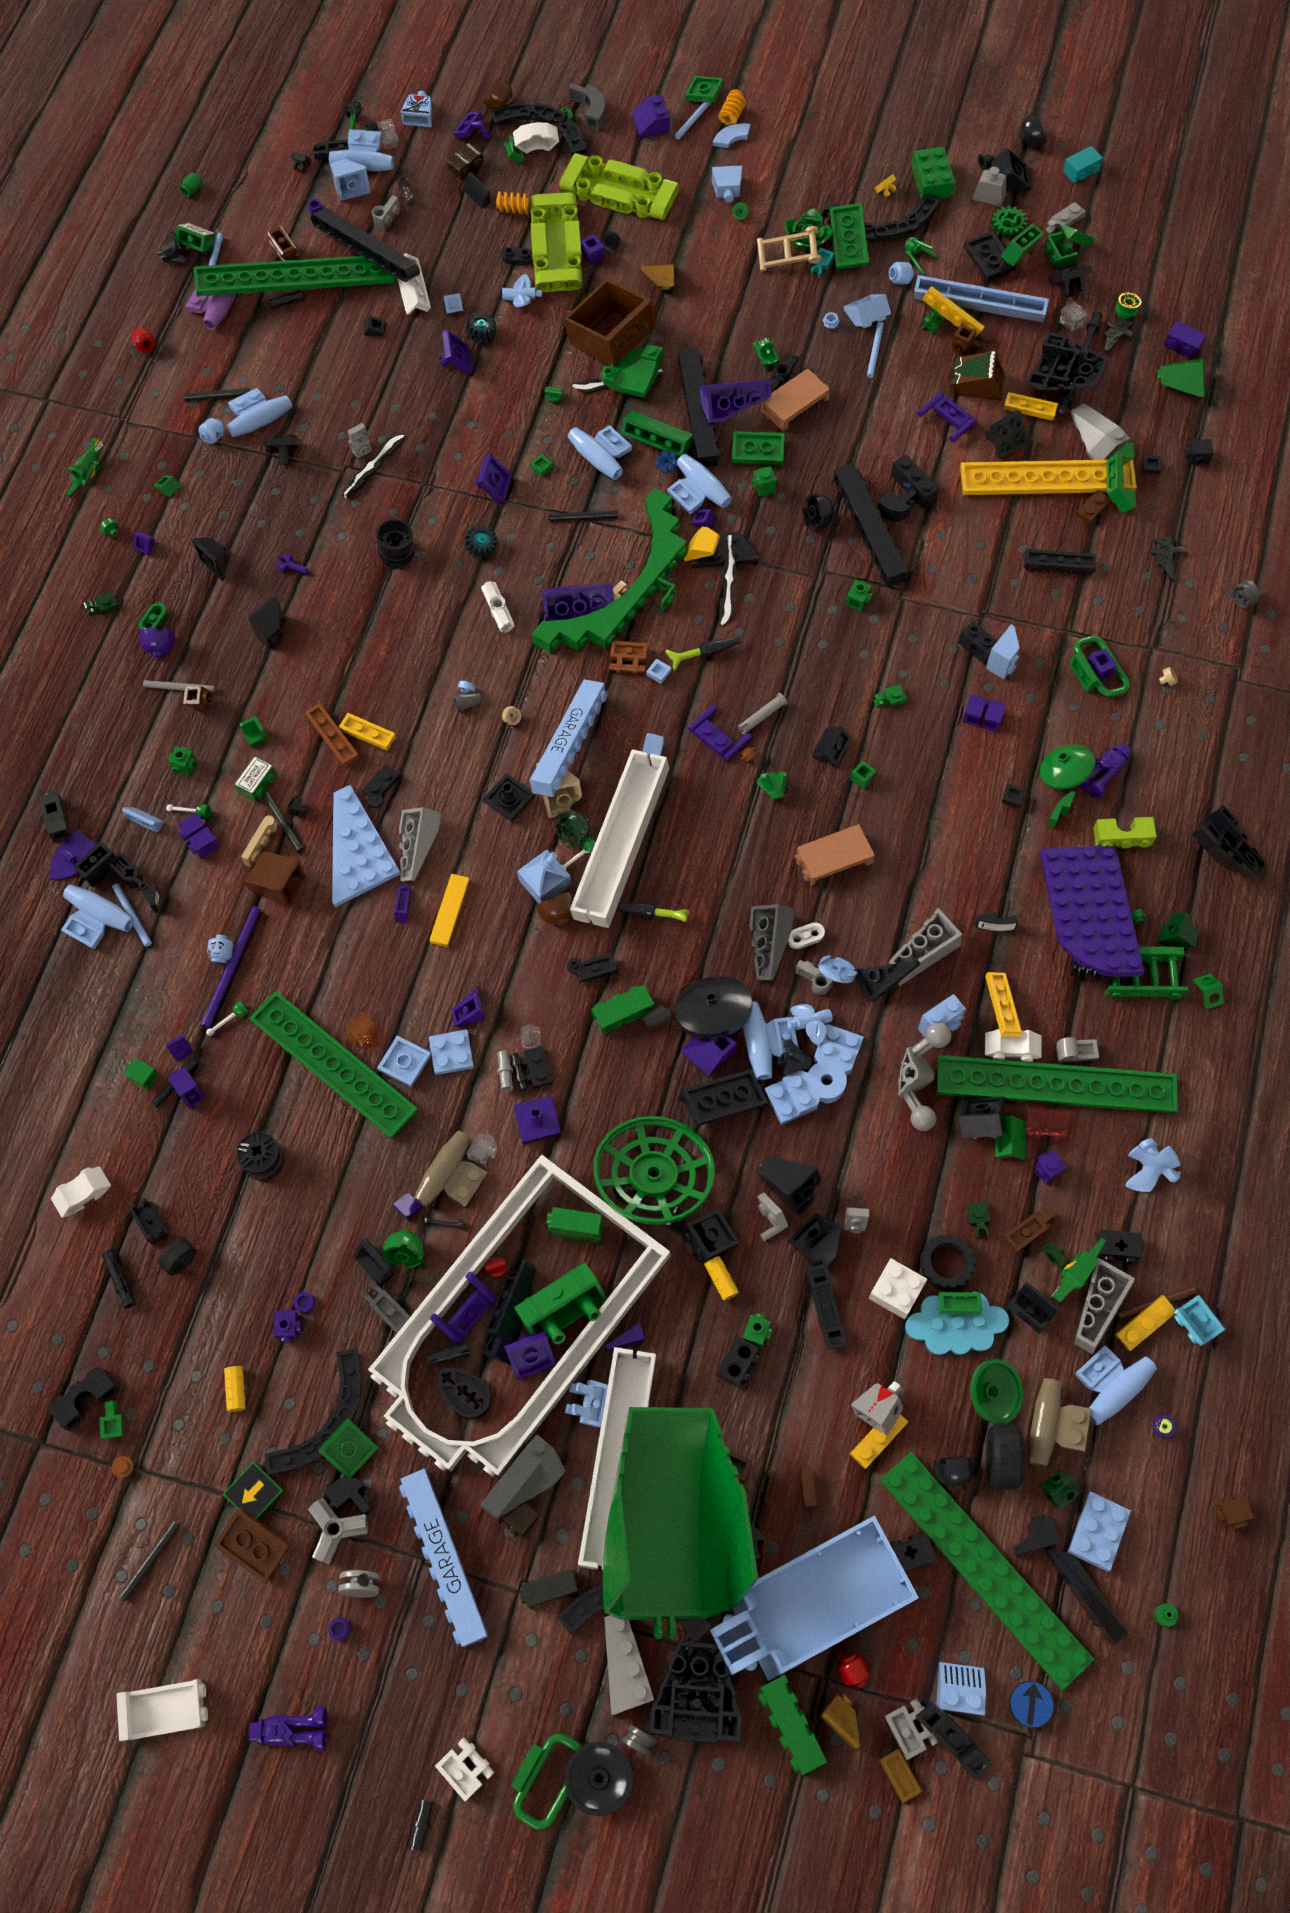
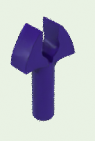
M290 554L279 556L280 561L286 563L282 564L275 561L278 569L283 574H285L287 569L303 574L308 572L307 567L293 563V558Z

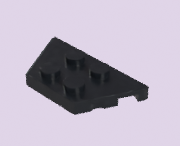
M739 531L717 533L720 538L714 555L694 559L692 561V568L724 566L723 554L727 535H733L736 565L759 563V557Z

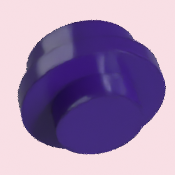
M317 199L311 200L308 204V212L310 214L324 208L323 204Z
M344 1618L334 1619L328 1628L330 1637L336 1641L345 1640L351 1631L349 1622Z

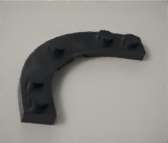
M520 102L490 110L495 127L516 120H537L549 123L557 127V130L563 135L572 157L575 153L580 155L587 153L584 139L577 125L567 118L565 113L552 106L541 103L532 105Z
M926 194L919 205L910 214L905 216V219L899 222L896 220L883 223L880 226L864 222L866 240H890L916 231L930 219L938 208L940 200Z
M357 1348L336 1352L340 1389L336 1408L328 1421L314 1437L309 1438L305 1442L291 1448L264 1453L268 1476L297 1470L319 1460L323 1455L318 1449L347 1418L353 1422L362 1392L361 1365Z
M603 1584L582 1594L557 1616L558 1620L571 1635L595 1613L604 1609ZM675 1619L695 1642L712 1627L706 1619Z

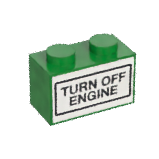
M190 223L177 225L175 240L185 246L206 252L214 248L215 233Z
M254 756L234 784L237 793L257 802L259 798L263 797L267 786L275 780V769L273 765Z

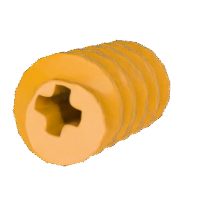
M735 89L729 92L718 115L719 120L728 126L737 123L746 104L744 95L740 90Z
M498 191L496 200L497 211L499 209L500 213H503L506 210V213H510L512 209L513 214H516L518 210L519 214H522L524 211L528 215L530 212V196L527 198L526 193H524L521 198L520 193H517L516 197H514L513 192H511L510 197H508L507 192L502 196L501 192Z

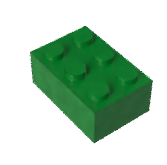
M945 147L913 151L911 167L921 200L926 194L937 199L953 197L955 180Z

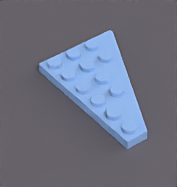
M351 785L334 792L332 902L337 907L400 875L398 867Z

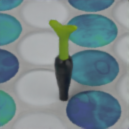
M740 637L702 643L698 649L683 653L666 650V654L673 661V670L676 671L679 663L684 659L699 655L709 657L742 642Z
M618 903L616 908L618 911L649 919L661 916L687 922V916L689 915V910L673 911L658 909L650 903Z

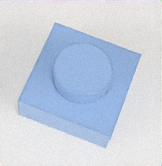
M460 293L443 296L447 313L463 311Z
M656 659L646 671V675L662 684L671 672V667Z

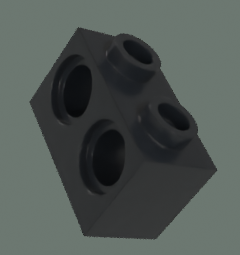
M736 1336L716 1376L737 1388L741 1384L745 1385L750 1376V1373H748L750 1366L755 1367L760 1357L757 1354L759 1348ZM746 1349L749 1351L750 1356L746 1359L741 1358L738 1354L739 1351ZM731 1368H738L740 1375L732 1377L728 1371Z

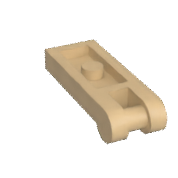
M269 815L263 819L243 852L241 858L245 865L253 866L257 857L260 856L263 847L267 846L270 835L277 832L278 827L272 816Z

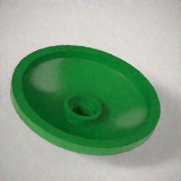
M1077 744L1060 746L1052 750L1042 760L1039 768L1040 777L1044 784L1053 789L1065 790L1074 788L1091 776L1095 768V758L1093 753L1085 746Z
M1000 1359L987 1360L977 1367L972 1376L970 1385L972 1403L977 1413L985 1421L992 1424L1008 1423L1018 1415L1023 1404L1024 1391L1021 1378L1011 1364Z

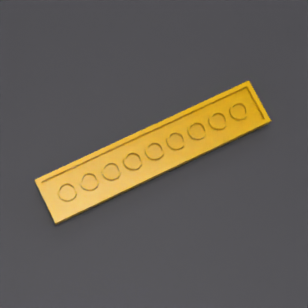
M1132 459L1123 465L1124 489L1136 491ZM1107 460L965 462L960 465L963 495L1095 493L1096 491L1104 493L1107 492Z

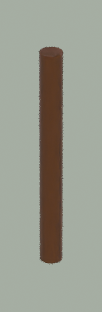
M1194 1287L1165 1297L1170 1303L1196 1295V1290ZM1155 1300L1117 1312L1118 1320L1141 1313Z

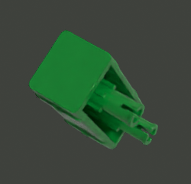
M584 1262L533 1296L524 1299L514 1309L530 1336L544 1331L547 1339L551 1337L554 1344H560L565 1339V1334L561 1331L563 1328L585 1314L590 1321L597 1320L601 1315L597 1307L604 1303L607 1298L598 1280Z

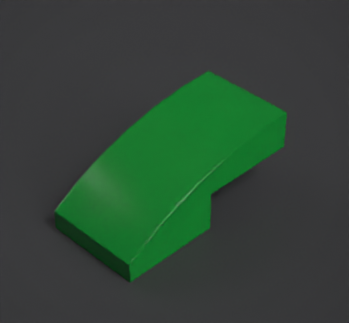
M1074 791L1064 796L1057 804L1047 827L1054 829L1059 815L1067 816L1075 795Z

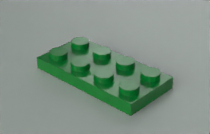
M862 203L830 207L836 270L868 266L869 259Z

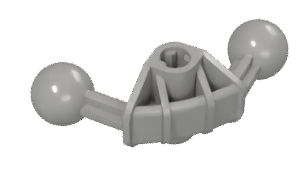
M943 1023L930 1025L926 1031V1038L914 1047H908L903 1061H901L898 1095L903 1097L912 1111L911 1123L919 1131H928L936 1123L935 1112L928 1106H922L915 1092L929 1085L934 1079V1071L922 1055L932 1047H945L951 1040V1030Z

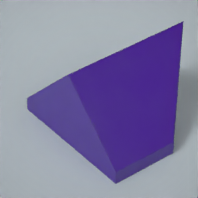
M476 986L461 1003L451 1009L455 1027L485 1021Z

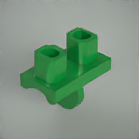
M769 338L753 342V347L765 370L773 369L775 364L780 363L774 345Z

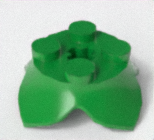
M816 208L806 211L799 221L793 218L784 221L785 230L788 235L803 233L810 226L818 227V233L815 234L817 251L822 243L827 241L833 233L830 226L823 225L822 215ZM809 238L792 241L795 249L811 252Z

